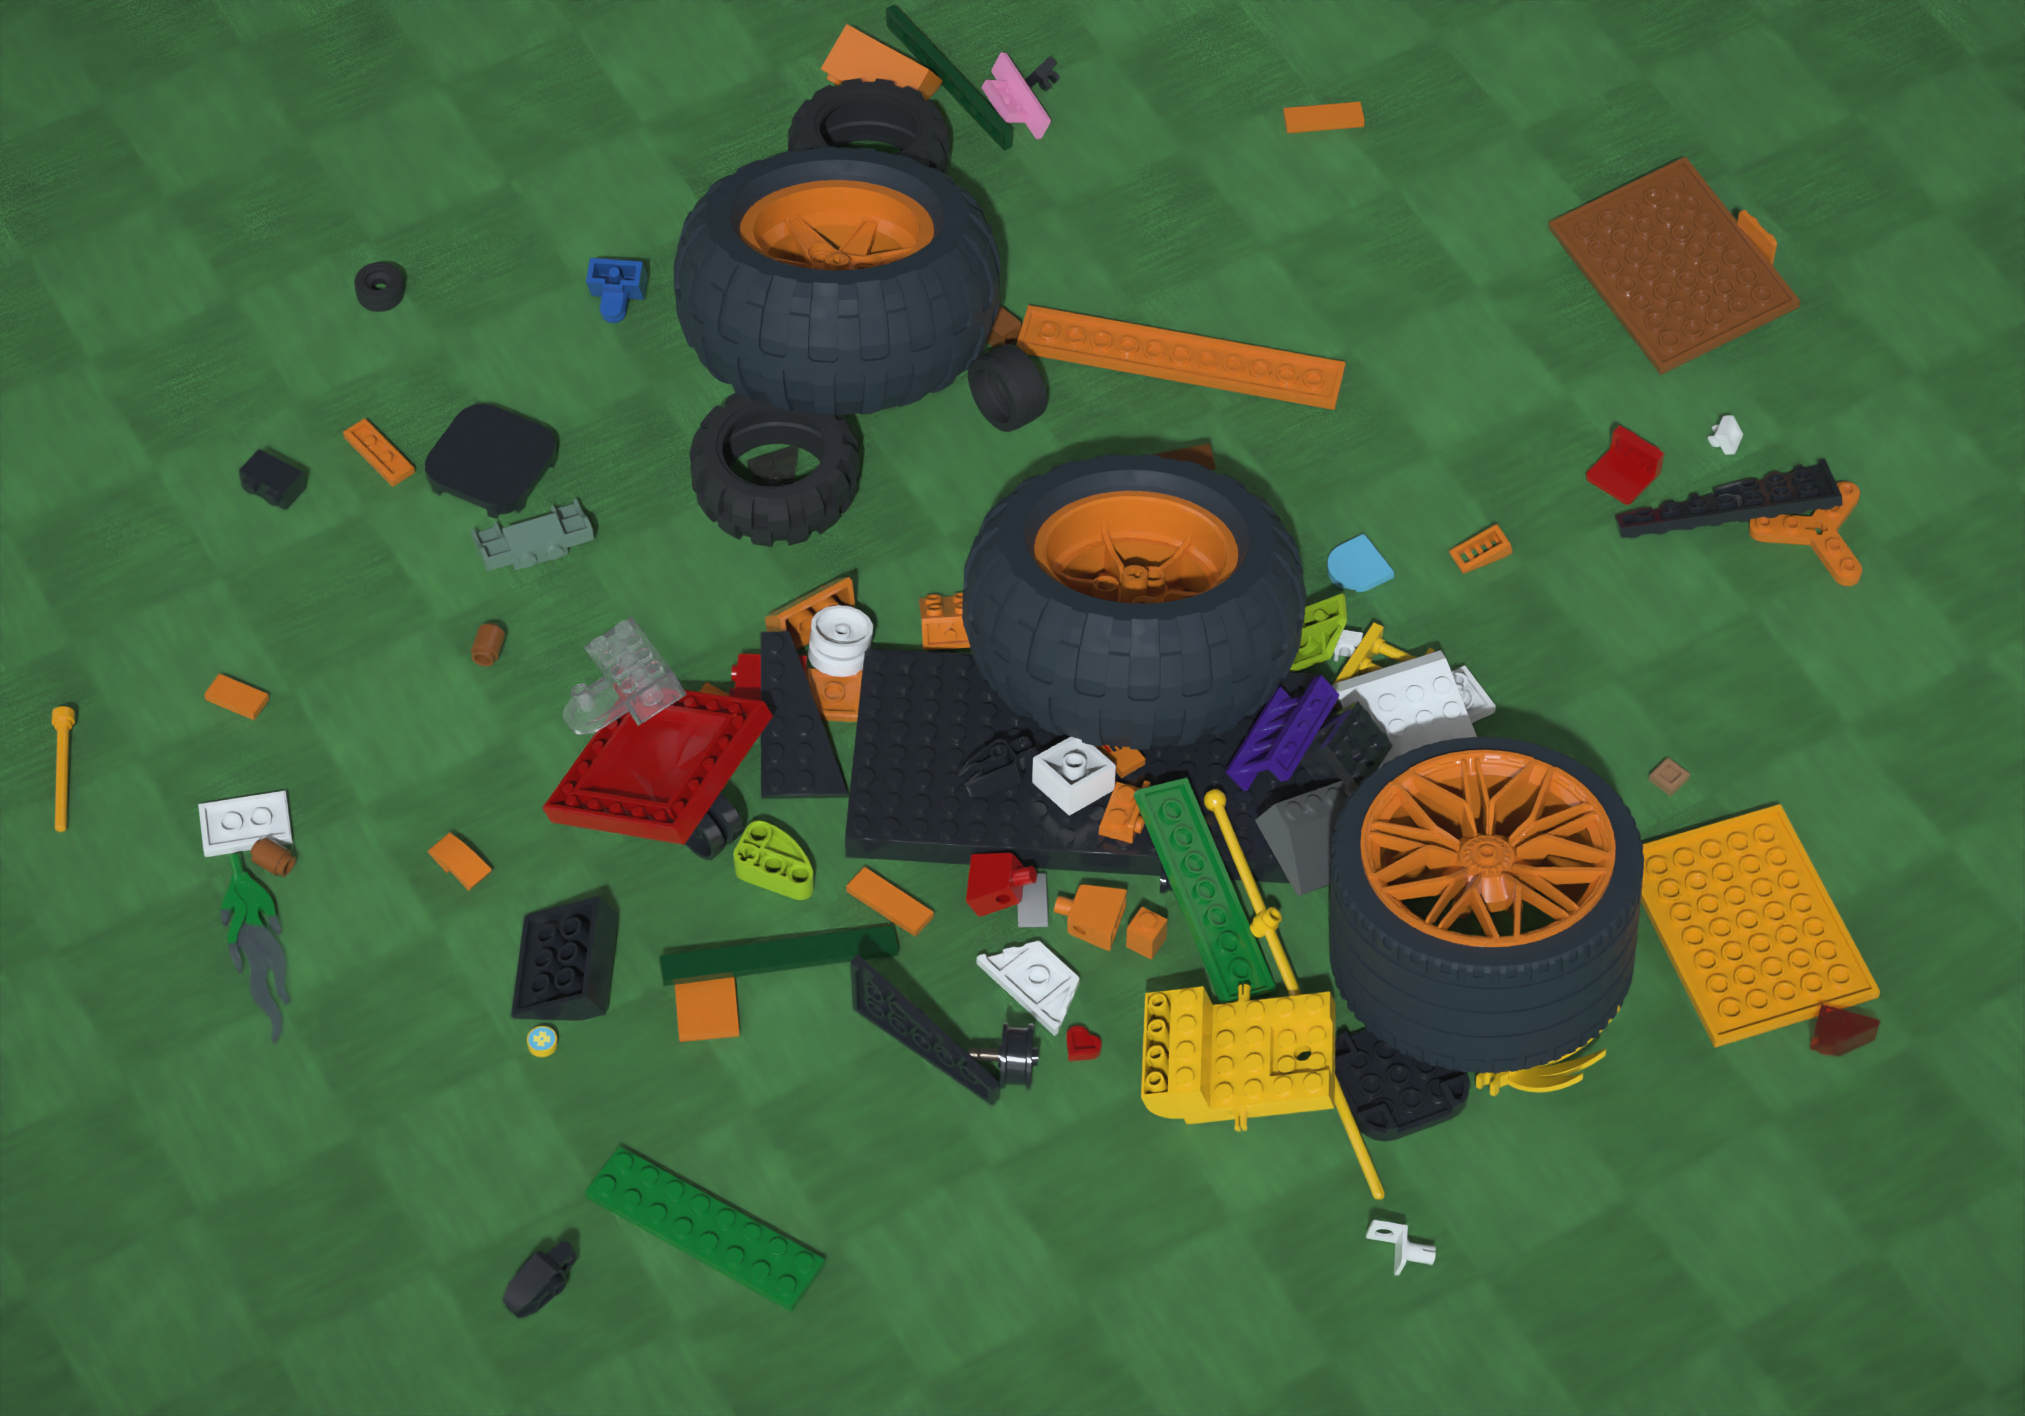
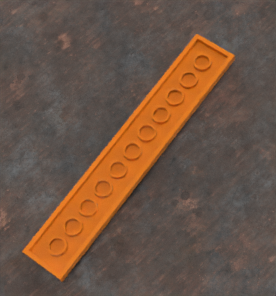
M1032 305L1027 307L1016 347L1028 355L1332 410L1336 408L1346 362Z

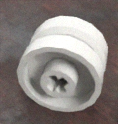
M836 605L818 611L811 622L808 658L811 664L820 672L839 677L856 675L860 670H863L864 652L867 648L871 649L873 624L870 618L861 610L850 606Z

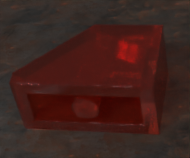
M1821 1004L1810 1049L1827 1056L1840 1057L1875 1041L1881 1020Z

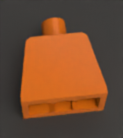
M1080 885L1074 900L1062 896L1057 897L1054 913L1068 916L1067 932L1070 935L1104 950L1111 951L1127 906V890Z

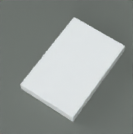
M286 790L198 804L205 857L251 850L257 840H262L265 837H269L280 845L293 843Z

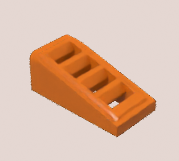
M1497 524L1449 550V554L1462 574L1500 560L1513 553L1510 542ZM1495 541L1497 546L1493 547L1491 542ZM1485 545L1488 551L1484 553L1481 546ZM1475 549L1479 556L1475 558L1471 550ZM1465 553L1470 561L1465 563L1460 555Z

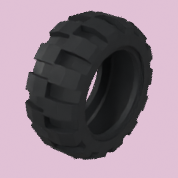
M861 78L844 80L842 85L838 87L828 85L816 91L811 100L806 99L794 115L792 124L788 129V151L818 149L819 147L837 148L856 141H878L903 150L894 154L896 156L909 157L928 168L932 167L946 174L948 170L949 134L940 112L931 100L925 101L921 92L909 86L904 88L894 85V81L876 78L875 82H862Z
M739 393L728 396L723 408L716 405L707 414L700 424V429L693 436L689 453L692 489L696 493L697 503L705 515L713 523L718 521V527L723 532L738 540L743 535L751 537L754 545L773 547V541L787 540L788 546L806 542L809 534L814 531L821 535L836 524L840 518L839 513L844 514L848 510L857 493V482L860 479L858 441L853 427L844 419L843 414L824 416L796 410L794 412L773 407L771 404L761 400L756 401L747 398ZM769 444L796 446L808 451L820 461L817 468L807 477L795 483L777 487L749 483L738 477L730 469L733 463L744 453L756 447Z

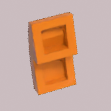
M448 833L428 850L430 856L446 873L450 871L468 891L492 871L473 850L451 833Z

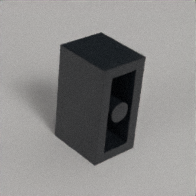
M258 449L238 470L241 486L244 491L250 495L255 494L264 499L269 505L278 506L285 511L306 490L302 471L261 449Z

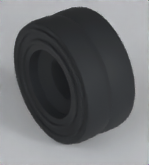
M384 262L371 263L361 268L356 274L354 281L356 297L365 309L374 312H384L395 308L402 301L404 296L403 278L395 266ZM377 284H385L386 288L382 290H374L373 286Z

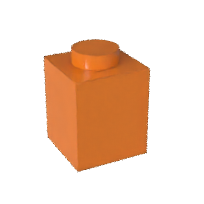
M1141 907L1127 927L1126 947L1152 960L1167 939L1168 919Z

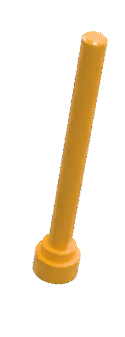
M62 706L52 710L51 721L57 730L55 830L57 832H64L67 829L69 730L75 724V711L70 707Z

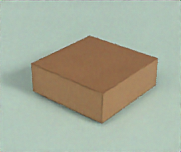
M1669 758L1665 759L1649 775V781L1669 796H1672L1690 778L1689 772Z

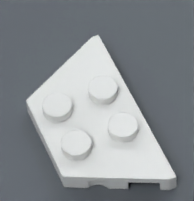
M1040 941L1027 943L1022 947L1003 949L1002 954L990 957L982 954L977 957V965L1054 1036L1058 1034L1080 982V978Z

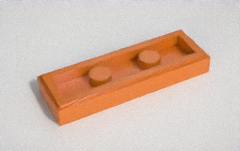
M1361 102L1283 108L1287 133L1364 127L1365 120Z
M366 418L343 431V436L347 442L392 487L415 473L414 467Z
M866 867L846 886V892L914 937L934 918L932 910Z

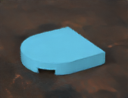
M1365 534L1337 546L1328 558V576L1333 584L1341 589L1344 587L1356 590V592H1364L1394 578V571Z

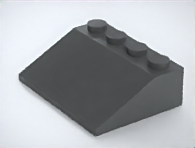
M1343 781L1276 803L1255 820L1298 897L1331 885V846L1333 833H1335V824L1339 820L1340 811L1345 808L1346 800L1352 797V793Z

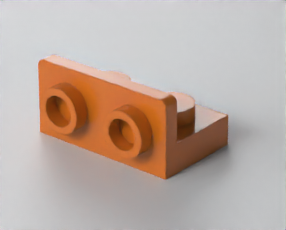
M1144 781L1142 788L1116 782L1099 826V835L1133 843L1136 833L1141 834L1145 824L1133 794L1139 789L1150 787L1151 782Z

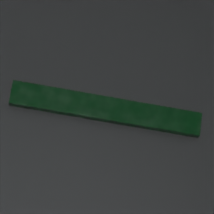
M894 4L887 7L886 27L924 67L943 80L941 85L1004 151L1012 148L1013 129Z
M891 925L659 956V966L663 986L851 962L857 954L864 960L897 956L899 948L894 926Z

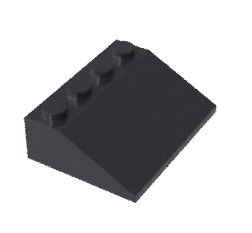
M600 896L524 915L511 1017L513 1019L582 1021L606 1015L618 913Z

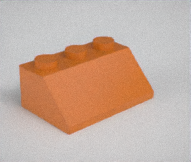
M849 577L836 579L796 599L783 608L773 611L765 617L767 632L789 631L796 650L809 644L812 618L818 611L836 605L855 608L852 580Z

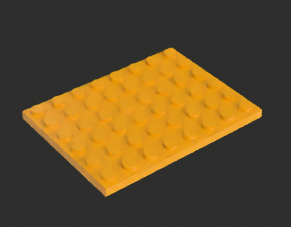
M1781 804L1643 844L1644 870L1641 903L1714 1048L1879 998L1880 990Z

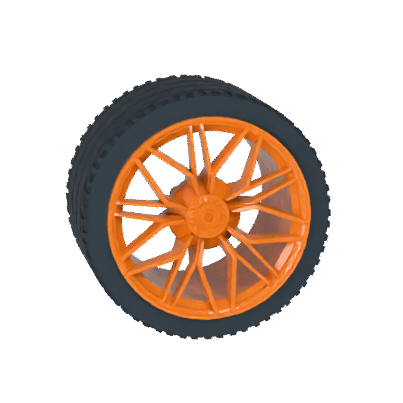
M1469 737L1443 740L1412 749L1403 755L1395 757L1392 761L1384 763L1380 769L1374 770L1370 777L1365 778L1361 782L1360 787L1355 788L1352 792V797L1346 800L1345 808L1340 811L1339 820L1335 824V833H1333L1331 846L1330 964L1332 975L1335 976L1336 987L1340 989L1341 998L1347 1001L1348 1009L1354 1012V1017L1362 1022L1369 1032H1373L1376 1038L1386 1042L1389 1047L1397 1049L1400 1053L1409 1055L1420 1062L1461 1072L1500 1073L1531 1069L1538 1065L1548 1064L1550 1061L1559 1060L1562 1056L1571 1054L1577 1048L1585 1046L1587 1041L1597 1037L1599 1031L1604 1030L1608 1026L1610 1019L1615 1018L1618 1006L1620 1005L1621 1009L1624 997H1627L1629 986L1632 983L1642 893L1644 854L1641 834L1636 828V820L1631 816L1629 807L1623 804L1622 797L1615 793V789L1611 785H1608L1600 775H1596L1592 769L1585 767L1579 761L1548 747L1508 738ZM1536 889L1537 891L1548 897L1550 900H1552L1554 903L1539 895L1534 890ZM1441 895L1426 920L1411 912L1401 902L1404 899ZM1452 899L1451 910L1443 918L1438 927L1433 925L1439 917V915L1441 914V912L1443 911V909ZM1523 900L1556 919V921L1537 930L1521 934ZM1512 906L1513 933L1511 936H1499L1488 912L1502 910L1509 912ZM1471 910H1473L1487 937L1466 935L1448 931L1447 929L1457 918H1466V914L1469 916Z

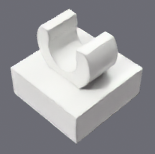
M1733 415L1723 416L1720 424L1712 427L1715 436H1708L1707 439L1712 447L1721 446L1725 455L1735 454L1743 433Z
M1343 630L1333 652L1334 661L1338 662L1339 655L1351 658L1362 641L1363 633Z

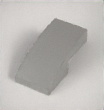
M1046 873L1037 874L1035 884L1023 886L1022 901L1017 904L1018 927H1048Z

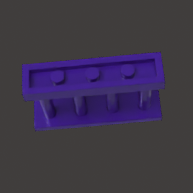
M1322 675L1314 677L1304 695L1296 698H1291L1281 687H1277L1274 696L1268 701L1225 772L1243 791L1249 789L1258 772L1270 770L1281 782L1289 780L1339 698V693Z

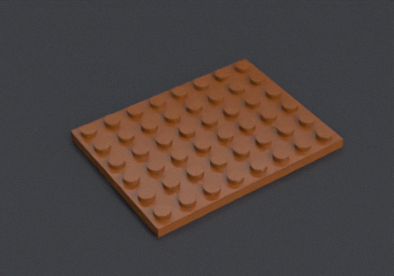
M1686 156L1549 222L1551 233L1660 375L1800 307L1799 298L1752 239L1737 225V220Z

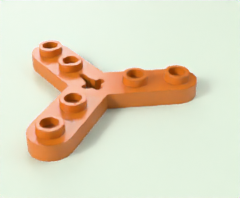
M1848 481L1837 483L1842 494V506H1835L1829 510L1817 509L1811 517L1778 515L1775 518L1761 517L1750 520L1749 535L1756 541L1810 545L1838 584L1853 586L1859 582L1862 566L1837 532L1859 502L1860 490L1854 483ZM1815 528L1821 529L1822 535L1817 534Z

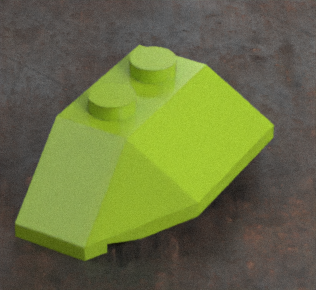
M1339 594L1305 607L1301 644L1289 672L1293 673L1331 659L1347 622L1344 594Z

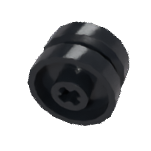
M721 793L685 843L693 853L705 860H713L724 850L725 844H731L744 832L739 814Z

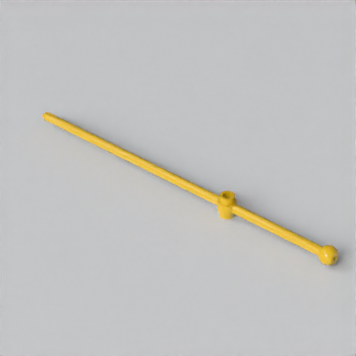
M1218 789L1210 790L1204 796V805L1215 814L1256 913L1253 923L1250 924V930L1257 938L1266 937L1289 995H1302L1276 933V929L1282 921V916L1276 908L1270 907L1266 909L1224 808L1227 803L1225 794ZM1335 1074V1106L1372 1195L1376 1200H1381L1385 1196L1384 1189Z

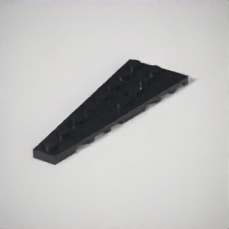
M1823 458L1818 459L1817 465L1807 468L1800 464L1794 466V471L1781 474L1778 471H1774L1760 481L1756 478H1749L1713 488V494L1699 497V494L1695 493L1689 495L1690 500L1677 503L1669 500L1655 510L1652 507H1644L1615 516L1620 537L1633 539L1640 535L1652 533L1665 534L1668 531L1679 529L1692 530L1700 526H1720L1727 522H1747L1761 517L1775 518L1781 514H1802L1808 510L1815 509L1829 510L1835 506H1842V494L1826 459Z

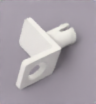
M1373 1220L1366 1232V1238L1395 1243L1394 1275H1400L1406 1260L1433 1265L1436 1254L1433 1251L1436 1250V1247L1434 1245L1409 1242V1239H1407L1408 1225ZM1388 1229L1392 1231V1233L1381 1234L1378 1233L1377 1230Z

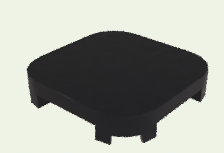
M488 404L472 405L463 409L455 417L429 452L425 460L426 478L432 488V492L438 496L445 492L487 510L488 517L498 519L499 514H509L513 511H517L519 514L526 507L525 499L548 467L554 468L557 462L555 438L551 431L544 426L496 406Z
M1367 1029L1350 1036L1345 1031L1337 1036L1335 1041L1336 1077L1358 1129L1372 1140L1387 1142L1403 1138L1452 1120L1460 1115L1467 1106L1470 1080L1467 1073L1463 1074L1459 1070H1449L1415 1060V1058L1404 1055L1399 1050L1389 1047L1386 1042L1376 1038L1375 1034Z

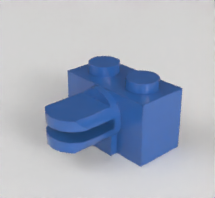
M590 258L586 283L591 296L601 297L599 310L606 322L613 324L624 319L628 299L644 300L648 274L641 261Z

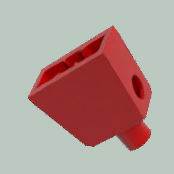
M1012 853L973 854L970 860L966 903L978 917L1017 905L1022 901L1023 886L1036 883V871L1033 866L1024 867Z

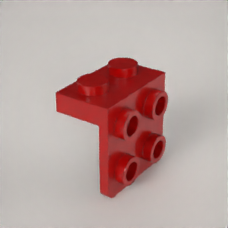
M1619 425L1613 431L1610 450L1586 473V480L1621 503L1630 505L1661 474L1665 453L1660 451L1655 445H1651L1638 437L1634 432Z

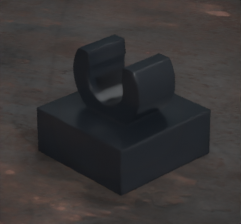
M1049 56L1025 79L1030 88L1039 82L1040 88L1046 92L1052 87L1047 79L1051 80L1053 84L1060 79L1055 71H1051L1057 64L1056 61Z

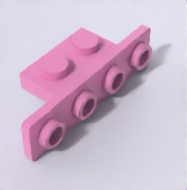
M1001 52L991 70L996 80H985L981 88L1005 122L1025 123L1035 139H1042L1051 119L1007 53Z

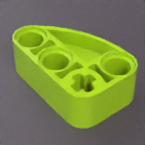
M765 821L750 823L734 849L733 858L736 876L745 882L795 900L810 898L814 892L813 870L802 848L787 833Z

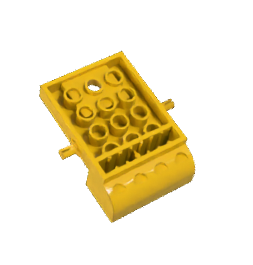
M1241 984L1238 986V1001L1217 1005L1212 1004L1204 986L1145 993L1141 1098L1145 1106L1153 1114L1171 1119H1184L1186 1124L1235 1119L1234 1129L1238 1132H1241V1128L1243 1131L1247 1130V1118L1335 1109L1336 1003L1331 993L1321 992L1250 1000L1251 987L1244 984L1243 988ZM1305 1051L1311 1052V1056L1307 1060H1297L1300 1053Z

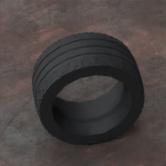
M1005 344L984 353L974 360L968 369V382L973 399L986 420L996 429L1002 432L1017 430L1036 420L1046 410L1047 395L1042 377L1028 355L1015 345Z

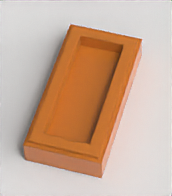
M218 674L204 694L206 701L252 720L257 718L269 701L267 693L222 674Z

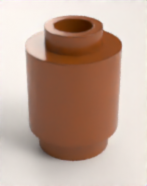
M494 623L479 626L471 648L472 660L476 664L488 667L498 660L505 639V633L500 626Z
M269 837L257 840L250 851L252 862L275 876H287L296 862V857L292 855L289 849Z

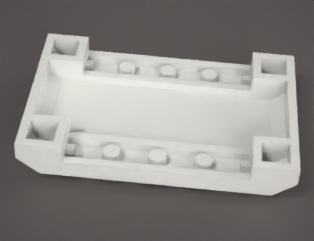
M1441 650L1332 684V687L1340 695L1337 699L1339 709L1342 710L1358 701L1369 712L1372 720L1387 735L1390 743L1393 745L1378 769L1384 763L1392 761L1395 757L1427 744L1456 738L1477 737L1447 659Z

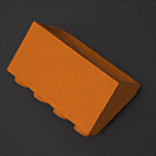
M847 24L821 67V70L828 74L826 79L837 86H840L844 80L861 78L862 82H875L876 78L894 81V85L904 88L909 86L921 92L925 101L939 89L943 82L926 67Z

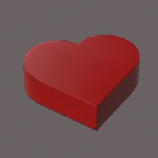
M1076 1025L1068 1029L1066 1034L1068 1061L1092 1060L1100 1056L1102 1042L1097 1036L1090 1035L1083 1026Z

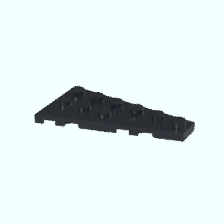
M761 632V701L765 702L773 716L761 733V799L848 798L845 784L790 632Z
M857 954L850 962L853 1010L993 1107L1000 1099V1083L998 1079L990 1072H987L934 1024L924 1011L912 1004Z

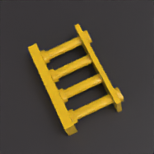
M1373 623L1333 684L1383 669L1372 663V658L1375 654L1379 655L1381 653L1401 663L1417 657L1386 644L1383 639L1384 627ZM1429 648L1425 655L1434 653L1435 650ZM1336 701L1333 707L1340 711Z

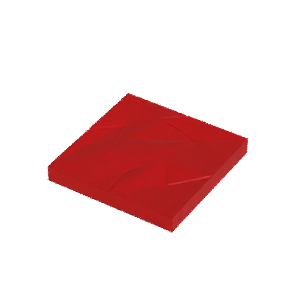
M632 682L542 809L551 823L684 845L773 716L764 701Z

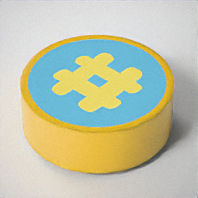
M538 1026L532 1029L527 1036L529 1051L537 1057H547L553 1054L558 1045L555 1031L547 1026Z

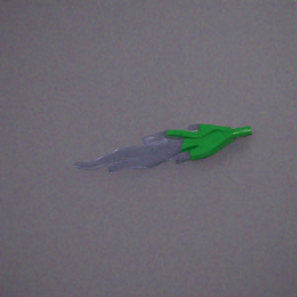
M233 854L229 857L233 875H231L230 885L222 901L221 921L224 926H227L232 914L235 912L227 938L229 954L239 974L243 973V966L238 953L239 949L241 948L247 956L251 973L249 983L251 997L271 1020L273 1026L272 1043H277L282 1031V1016L268 992L267 973L269 968L273 970L277 995L284 1004H289L290 1000L285 992L286 959L277 940L262 924L259 918L260 911L265 914L270 927L276 934H281L282 929L277 921L271 896L263 887L251 879L247 871L244 872L241 855Z

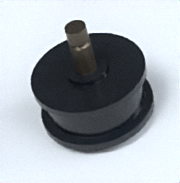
M1003 1022L1002 1043H999V1049L979 1050L978 1048H969L968 1054L974 1060L998 1061V1068H1001L1000 1089H1005L1006 1085H1023L1026 1090H1031L1032 1066H1038L1039 1048H1033L1034 1024L1029 1023L1028 1028L1009 1027L1008 1022Z

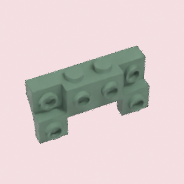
M577 499L573 500V504L555 509V506H551V514L502 528L503 535L497 522L493 523L494 528L477 533L474 529L470 530L472 540L479 557L482 558L486 571L511 564L514 570L528 568L541 562L555 560L561 556L568 555V547L594 540L591 524L588 517L583 513Z

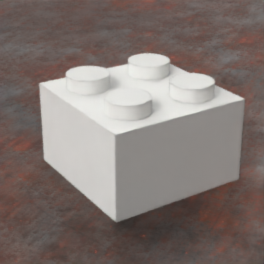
M1069 737L1033 757L1032 783L1070 816L1114 790L1116 765L1095 746L1082 743L1081 739Z

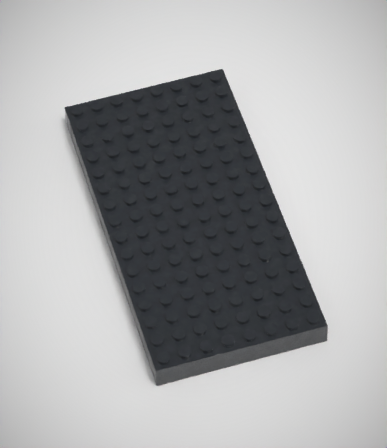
M867 648L864 652L845 830L846 858L970 865L971 855L1012 853L1024 867L1033 866L1034 869L1160 876L1162 864L1145 824L1142 833H1136L1133 843L1099 835V826L1112 792L1069 816L1032 783V764L1023 770L1024 778L1019 784L989 796L970 797L968 795L967 789L962 786L958 774L968 759L995 739H1005L1007 743H1010L1015 739H1019V737L1026 736L1032 742L1031 748H1037L1039 753H1042L1070 737L1065 734L1056 735L1040 728L1038 722L1031 716L1024 717L1012 711L998 696V692L992 689L987 679H983L973 654ZM1289 672L1286 678H1281L1278 687H1281L1291 698L1303 696L1313 678L1322 674ZM1267 703L1255 714L1244 716V719L1239 721L1236 727L1224 733L1215 735L1210 733L1197 738L1195 743L1173 746L1171 744L1138 750L1145 758L1144 766L1123 778L1115 772V784L1120 782L1142 788L1144 781L1151 782V787L1187 778L1230 880L1242 881L1215 814L1204 805V796L1208 791L1213 789L1223 791L1227 801L1224 808L1255 882L1291 884L1255 820L1274 804L1317 790L1318 785L1300 762L1290 779L1283 782L1270 770L1258 772L1247 791H1243L1225 772Z

